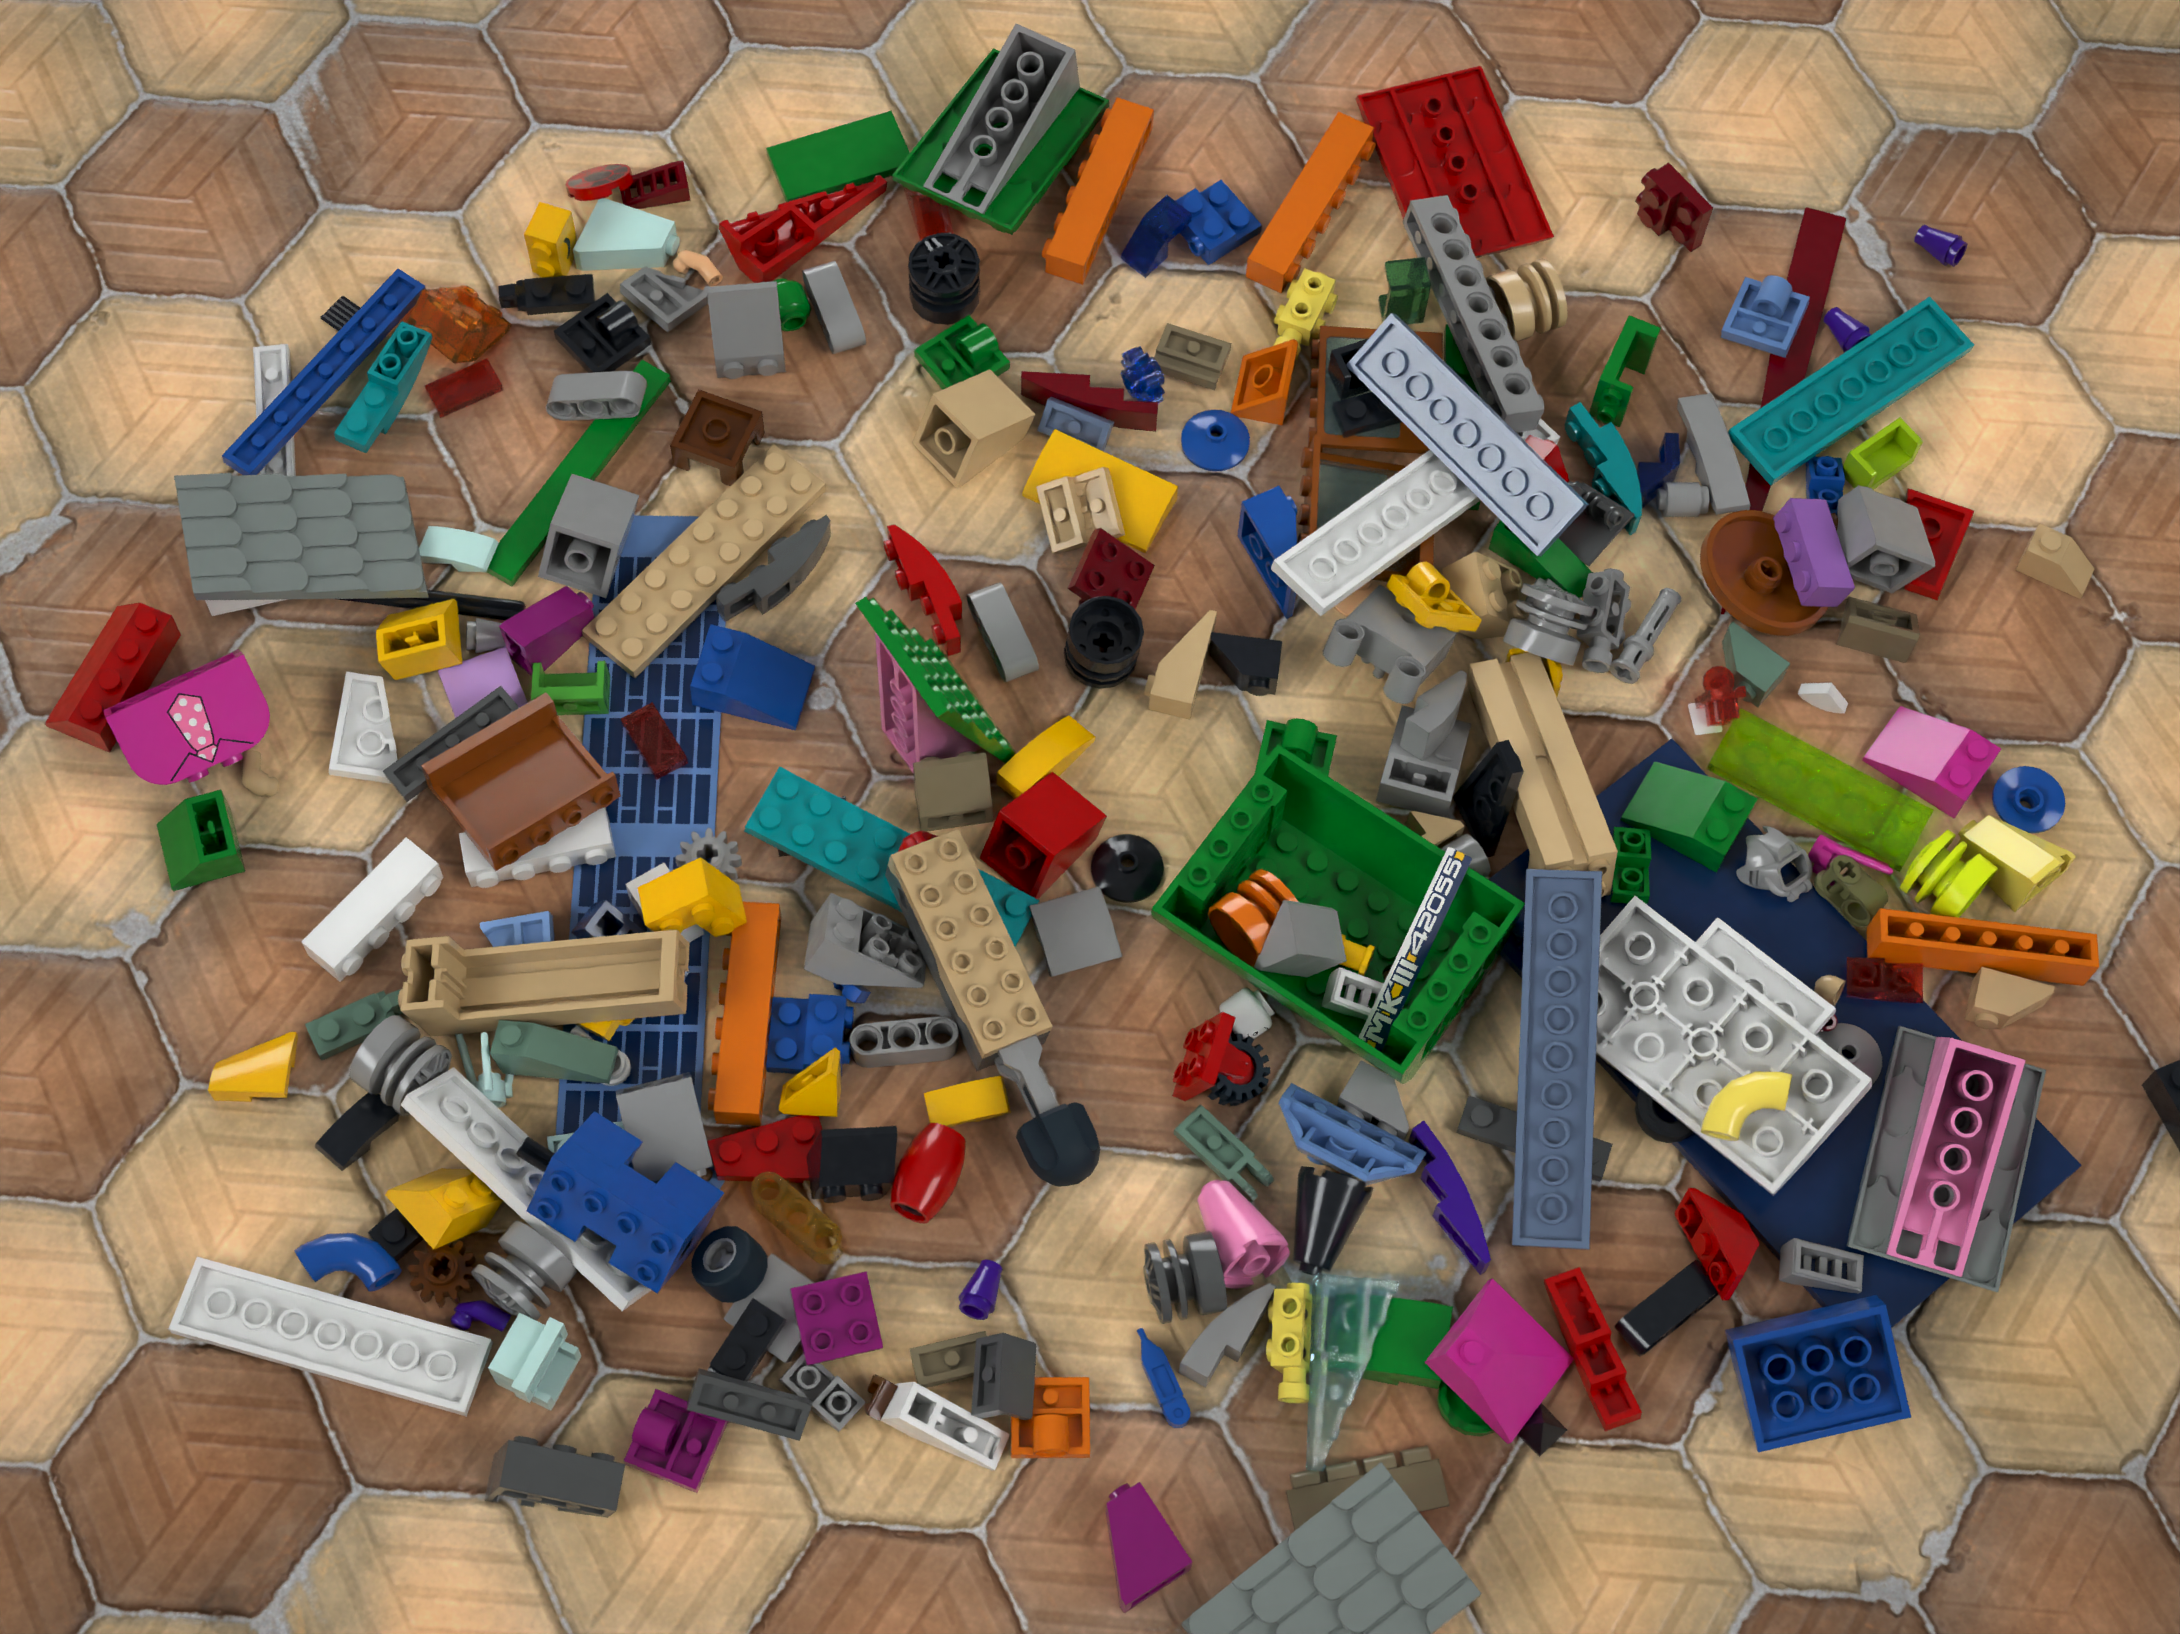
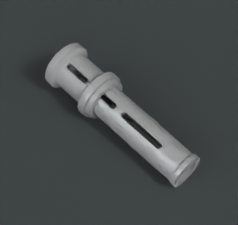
M1670 588L1662 589L1635 635L1626 638L1623 643L1624 650L1618 659H1614L1611 662L1610 671L1617 679L1628 684H1634L1640 678L1639 671L1643 664L1654 655L1653 645L1666 626L1677 605L1681 602V596L1678 592Z

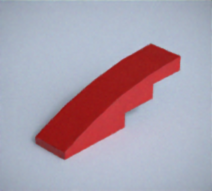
M1580 1267L1544 1279V1285L1558 1324L1604 1431L1641 1419L1642 1411L1626 1381L1627 1371L1611 1341L1612 1332Z

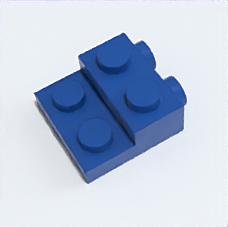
M1222 180L1202 192L1195 188L1169 204L1167 217L1169 226L1176 234L1180 233L1184 237L1192 253L1197 257L1200 256L1207 265L1212 264L1260 234L1262 230V224Z
M809 994V999L773 997L766 1062L767 1072L799 1074L835 1047L840 1051L842 1077L843 1064L850 1063L851 1055L850 1042L845 1041L846 1029L853 1028L854 1007L847 1005V998L839 995Z

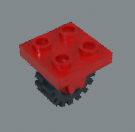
M1221 1012L1211 1019L1205 1020L1204 1023L1196 1028L1190 1029L1183 1044V1048L1186 1049L1184 1060L1179 1063L1173 1075V1082L1176 1085L1172 1096L1186 1102L1210 1089L1212 1092L1208 1097L1211 1100L1219 1097L1218 1104L1226 1105L1230 1103V1106L1243 1104L1259 1095L1263 1091L1261 1088L1267 1086L1269 1080L1264 1077L1270 1074V1067H1264L1263 1064L1268 1062L1269 1058L1267 1055L1262 1057L1259 1055V1052L1264 1048L1260 1044L1253 1047V1038L1247 1037L1242 1040L1243 1034H1235L1231 1037L1236 1017Z

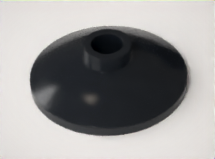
M1123 834L1111 837L1096 849L1092 857L1091 876L1096 887L1100 886L1103 895L1114 901L1123 903L1141 901L1152 895L1162 881L1164 870L1162 857L1151 842L1140 836ZM1129 859L1134 862V865L1132 867H1124L1121 862Z

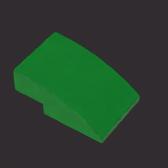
M1335 1295L1322 1371L1397 1386L1399 1382L1438 1389L1442 1379L1425 1361L1450 1330L1453 1306L1393 1297Z

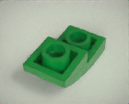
M1614 827L1612 838L1618 852L1611 889V902L1628 904L1636 896L1645 904H1648L1650 897L1649 865L1651 861L1650 830Z

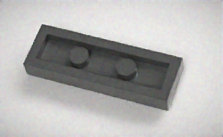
M700 1368L687 1401V1410L798 1441L801 1439L812 1407L811 1399Z

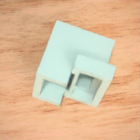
M519 1313L488 1367L496 1384L514 1392L516 1397L528 1403L532 1401L551 1411L581 1358L578 1347L565 1342L568 1333L564 1323L549 1317L546 1325Z

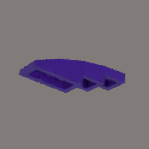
M1422 1121L1412 1129L1408 1141L1410 1144L1427 1152L1423 1159L1427 1165L1424 1166L1420 1179L1440 1202L1436 1205L1432 1217L1481 1275L1487 1270L1491 1261L1481 1221L1468 1189L1450 1156L1426 1122Z

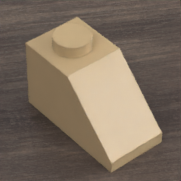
M2039 523L2024 550L2016 571L2081 599L2093 574L2094 567L2072 537Z
M1981 967L1972 980L1965 1020L1975 1022L1978 1027L1983 1029H2002L2043 1007L2054 993L2055 986Z

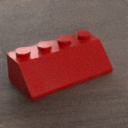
M143 603L117 606L49 715L45 725L110 753L117 740L105 718L103 710L149 689L181 636L172 615Z

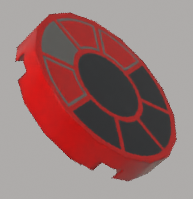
M609 164L582 171L569 178L565 186L570 198L574 197L575 200L592 201L609 197V195H612L611 189L618 186L620 191L626 190L633 183V175L628 165Z

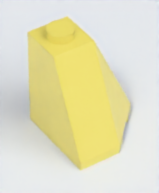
M1990 815L1986 816L1979 823L1975 820L1970 821L1958 833L1961 837L1958 844L1962 841L1967 843L1966 850L1961 857L1966 863L1975 855L1981 854L1998 868L1987 885L2014 912L2066 872L2076 858L2072 852Z

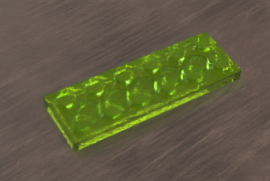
M1742 708L1739 710L1706 768L1864 854L1888 863L1891 868L1898 872L1904 866L1934 811Z

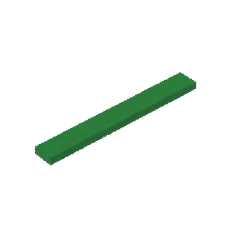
M644 360L638 363L633 372L639 373L647 381L639 414L631 418L595 419L500 540L487 573L510 586L516 583L546 544L550 523L571 474L593 481L598 477L671 382L669 374Z

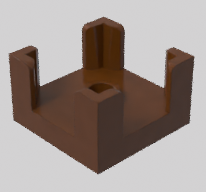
M698 389L670 444L673 465L689 471V459L712 466L719 469L721 482L731 486L744 473L742 460L752 440H754L755 445H759L765 434L762 411Z

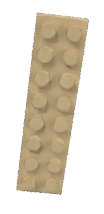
M773 444L582 630L583 637L632 677L636 678L716 599V595L719 594L724 586L734 582L826 491V484Z

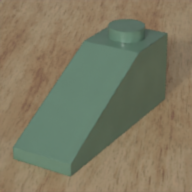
M499 1020L490 1050V1055L503 1074L610 1084L618 1054V1048L613 1045L537 1023Z

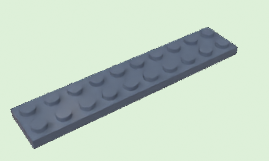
M1526 869L1512 1246L1590 1249L1602 871Z

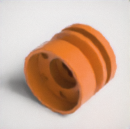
M1259 869L1252 873L1248 880L1238 884L1237 893H1227L1209 908L1208 916L1213 929L1225 947L1233 955L1256 969L1254 965L1262 951L1264 942L1283 900L1298 902V900L1280 879L1266 870Z

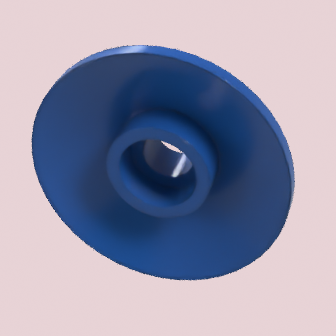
M1207 410L1194 415L1185 424L1181 436V445L1186 457L1197 467L1208 471H1224L1237 466L1245 458L1249 450L1250 436L1245 424L1234 414L1223 410ZM1210 433H1220L1222 435L1214 437Z
M2020 766L2006 771L1997 780L1993 789V805L2001 820L2031 834L2045 832L2054 827L2061 819L2065 810V796L2059 783L2049 773L2035 767ZM2020 801L2027 802L2031 809L2022 806Z

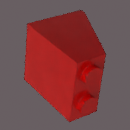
M1051 772L999 810L979 858L1015 888L1039 899L1097 839L1107 815L1058 775Z

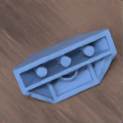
M1293 1083L1290 1084L1279 1100V1105L1298 1151L1307 1155V1158L1313 1163L1326 1165L1340 1172L1341 1175L1366 1183L1365 1186L1415 1173L1427 1153Z

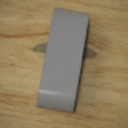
M836 261L802 270L807 293L832 354L865 345L866 337L861 321Z
M633 371L561 374L554 378L546 411L553 418L562 421L635 417L639 414L647 381L642 375Z
M999 582L967 594L966 597L971 614L1002 680L1008 682L1038 671L1039 664L1036 654L1002 583Z
M944 1016L865 1023L858 1025L850 1035L852 1058L857 1065L865 1068L944 1061L951 1059L957 1053L959 1047L957 1024L952 1019ZM944 1033L949 1035L951 1040L947 1043L939 1044L933 1040V1037ZM902 1037H909L914 1041L909 1047H900L895 1042ZM866 1040L877 1044L870 1051H863L858 1048V1045Z

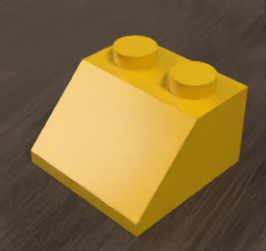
M441 1168L391 1188L385 1194L433 1250L487 1227L503 1201L469 1169Z

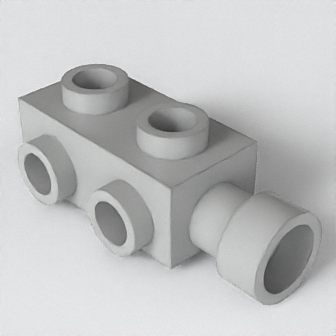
M1609 568L1602 572L1589 573L1586 588L1583 591V602L1594 607L1591 616L1580 615L1579 620L1587 623L1588 626L1586 630L1577 629V636L1589 646L1584 651L1582 666L1594 673H1605L1610 670L1613 657L1610 650L1619 649V645L1625 639L1623 624L1625 614L1631 607V601L1628 599L1630 586L1623 580L1624 573L1617 569Z

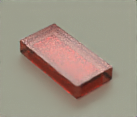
M488 358L425 385V390L438 415L442 418L503 391V387Z
M653 702L621 718L623 727L656 780L688 763L685 753Z

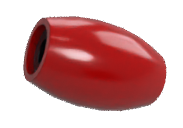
M929 1123L912 1140L899 1162L894 1176V1183L892 1184L890 1206L896 1213L911 1221L925 1224L944 1207L958 1183L964 1165L966 1140L959 1132L939 1123Z

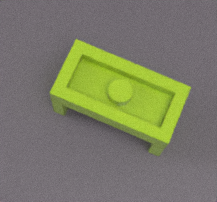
M1899 417L1848 453L1843 465L1845 479L1853 488L1859 485L1874 490L1914 461L1923 443L1922 439Z

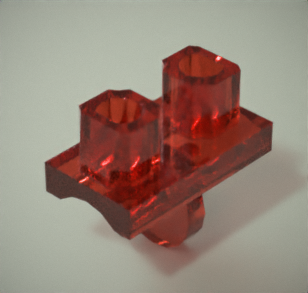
M1715 666L1705 672L1702 685L1706 692L1695 698L1696 709L1705 708L1707 727L1728 725L1731 721L1739 719L1738 701L1747 697L1745 686H1739L1732 690L1735 682L1734 676L1729 669L1723 666Z

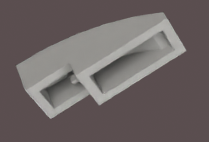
M1460 670L1417 698L1414 714L1406 719L1400 743L1401 748L1423 761L1446 740L1454 727L1459 712L1467 673Z
M1268 1283L1248 1293L1224 1310L1194 1341L1180 1362L1179 1373L1206 1388L1224 1355L1238 1362L1268 1309L1270 1300H1273L1274 1289L1277 1286Z

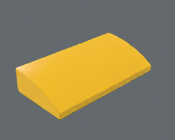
M1054 429L1026 482L1022 496L1040 504L1036 486L1065 476L1075 477L1101 467L1109 468L1125 535L1116 539L1146 554L1177 500L1178 486Z

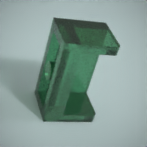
M1425 257L1385 262L1384 269L1389 290L1388 294L1380 295L1378 299L1382 322L1391 313H1394L1407 325L1423 323L1431 289Z

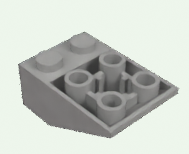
M1402 705L1376 801L1446 818L1471 723L1456 720L1446 740L1436 751L1421 761L1400 747L1406 719L1413 715L1415 710L1414 708Z
M830 893L810 922L804 970L835 984L907 988L923 987L926 962L909 928L889 920L882 914H876L865 909L850 899L841 898L833 893Z

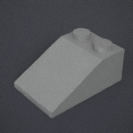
M777 281L707 287L717 378L737 379L746 375L761 374L763 376H771L776 373L786 372Z

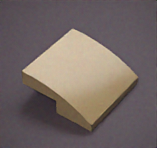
M1101 467L1075 477L1065 476L1036 486L1052 553L1056 554L1086 547L1093 531L1098 528H1102L1115 538L1125 535L1109 468Z

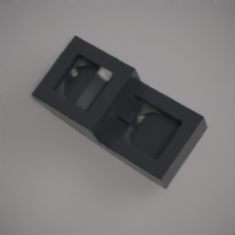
M368 1092L350 1107L316 1142L315 1148L341 1171L368 1152L371 1141L399 1121L400 1114L394 1110L393 1106L384 1104L380 1094H370Z

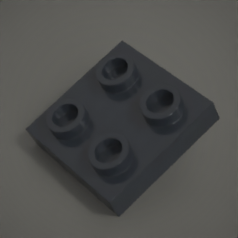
M608 293L554 330L555 339L588 373L615 371L651 345L650 336L638 325L637 318L629 306L622 300L616 302Z

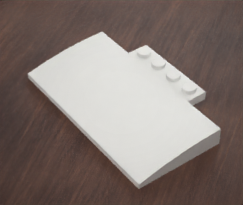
M1634 896L1600 935L1596 1054L1774 1196L1870 1090L1872 1079L1816 1036L1836 1013V1008L1717 917L1701 937L1694 942L1638 897ZM1755 1071L1792 1074L1785 1111L1762 1108L1752 1112L1742 1125L1738 1141L1717 1139L1701 1133L1702 1122L1713 1097L1731 1080Z

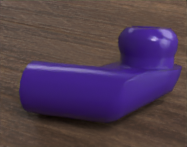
M484 1300L463 1302L454 1308L455 1314L451 1317V1324L465 1331L470 1328L472 1321H482L502 1332L511 1315Z

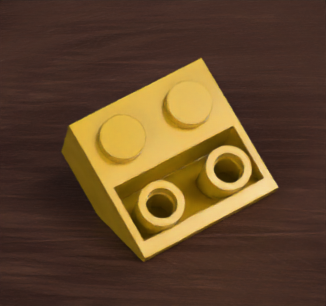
M455 599L387 615L376 630L378 662L394 680L463 664L458 606Z

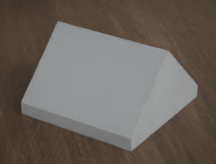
M1283 900L1254 967L1260 971L1309 977L1346 962L1337 911L1330 907Z

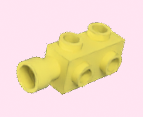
M1304 268L1299 280L1293 279L1287 292L1289 300L1286 306L1281 304L1277 310L1274 324L1278 325L1277 335L1280 337L1276 339L1274 345L1295 339L1298 342L1296 360L1301 351L1300 344L1309 346L1312 338L1318 339L1320 326H1325L1326 323L1325 320H1322L1324 313L1332 314L1338 299V295L1334 294L1335 279L1321 272H1313Z
M1288 1283L1287 1289H1274V1299L1270 1300L1268 1305V1318L1272 1324V1339L1267 1341L1266 1355L1268 1361L1271 1362V1366L1280 1373H1283V1382L1278 1385V1401L1285 1403L1309 1402L1310 1385L1306 1384V1373L1312 1372V1361L1314 1359V1351L1312 1349L1313 1324L1316 1320L1314 1296L1310 1294L1309 1284ZM1305 1310L1308 1311V1316H1307L1306 1320H1305ZM1305 1348L1306 1356L1303 1358V1350Z

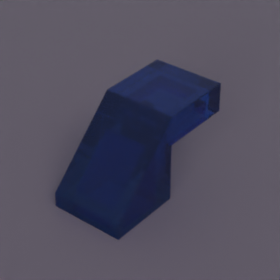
M1166 195L1143 216L1121 253V259L1146 278L1168 257L1169 242L1191 222L1192 214L1170 196Z
M1679 433L1664 434L1659 448V463H1638L1636 471L1640 483L1642 508L1656 497L1657 490L1663 489L1665 482H1673L1680 466Z

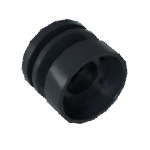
M938 233L925 237L911 251L908 263L909 298L913 309L923 319L934 324H954L971 315L979 304L980 259L976 248L967 239L956 234Z
M1111 596L1093 597L1079 605L1072 614L1064 648L1066 667L1075 679L1086 686L1103 689L1115 687L1129 678L1135 670L1144 635L1142 619L1134 607L1122 599ZM1099 647L1104 648V652H1100Z

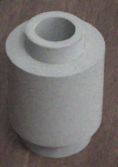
M1665 482L1663 489L1657 490V510H1662L1664 517H1698L1699 514H1707L1709 509L1708 486H1700L1699 482Z

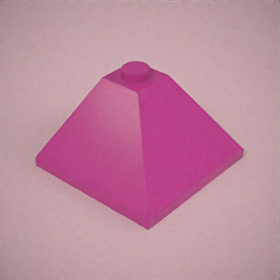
M1492 1278L1483 1286L1425 1363L1509 1444L1542 1403L1574 1358Z

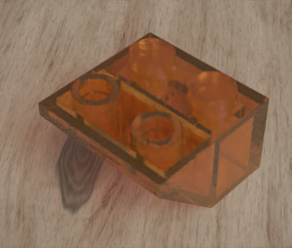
M465 285L422 290L407 321L410 325L432 333L431 345L454 364L476 361L507 334L512 327V324L502 317L503 314L499 309L487 305L478 297L479 295L474 289Z

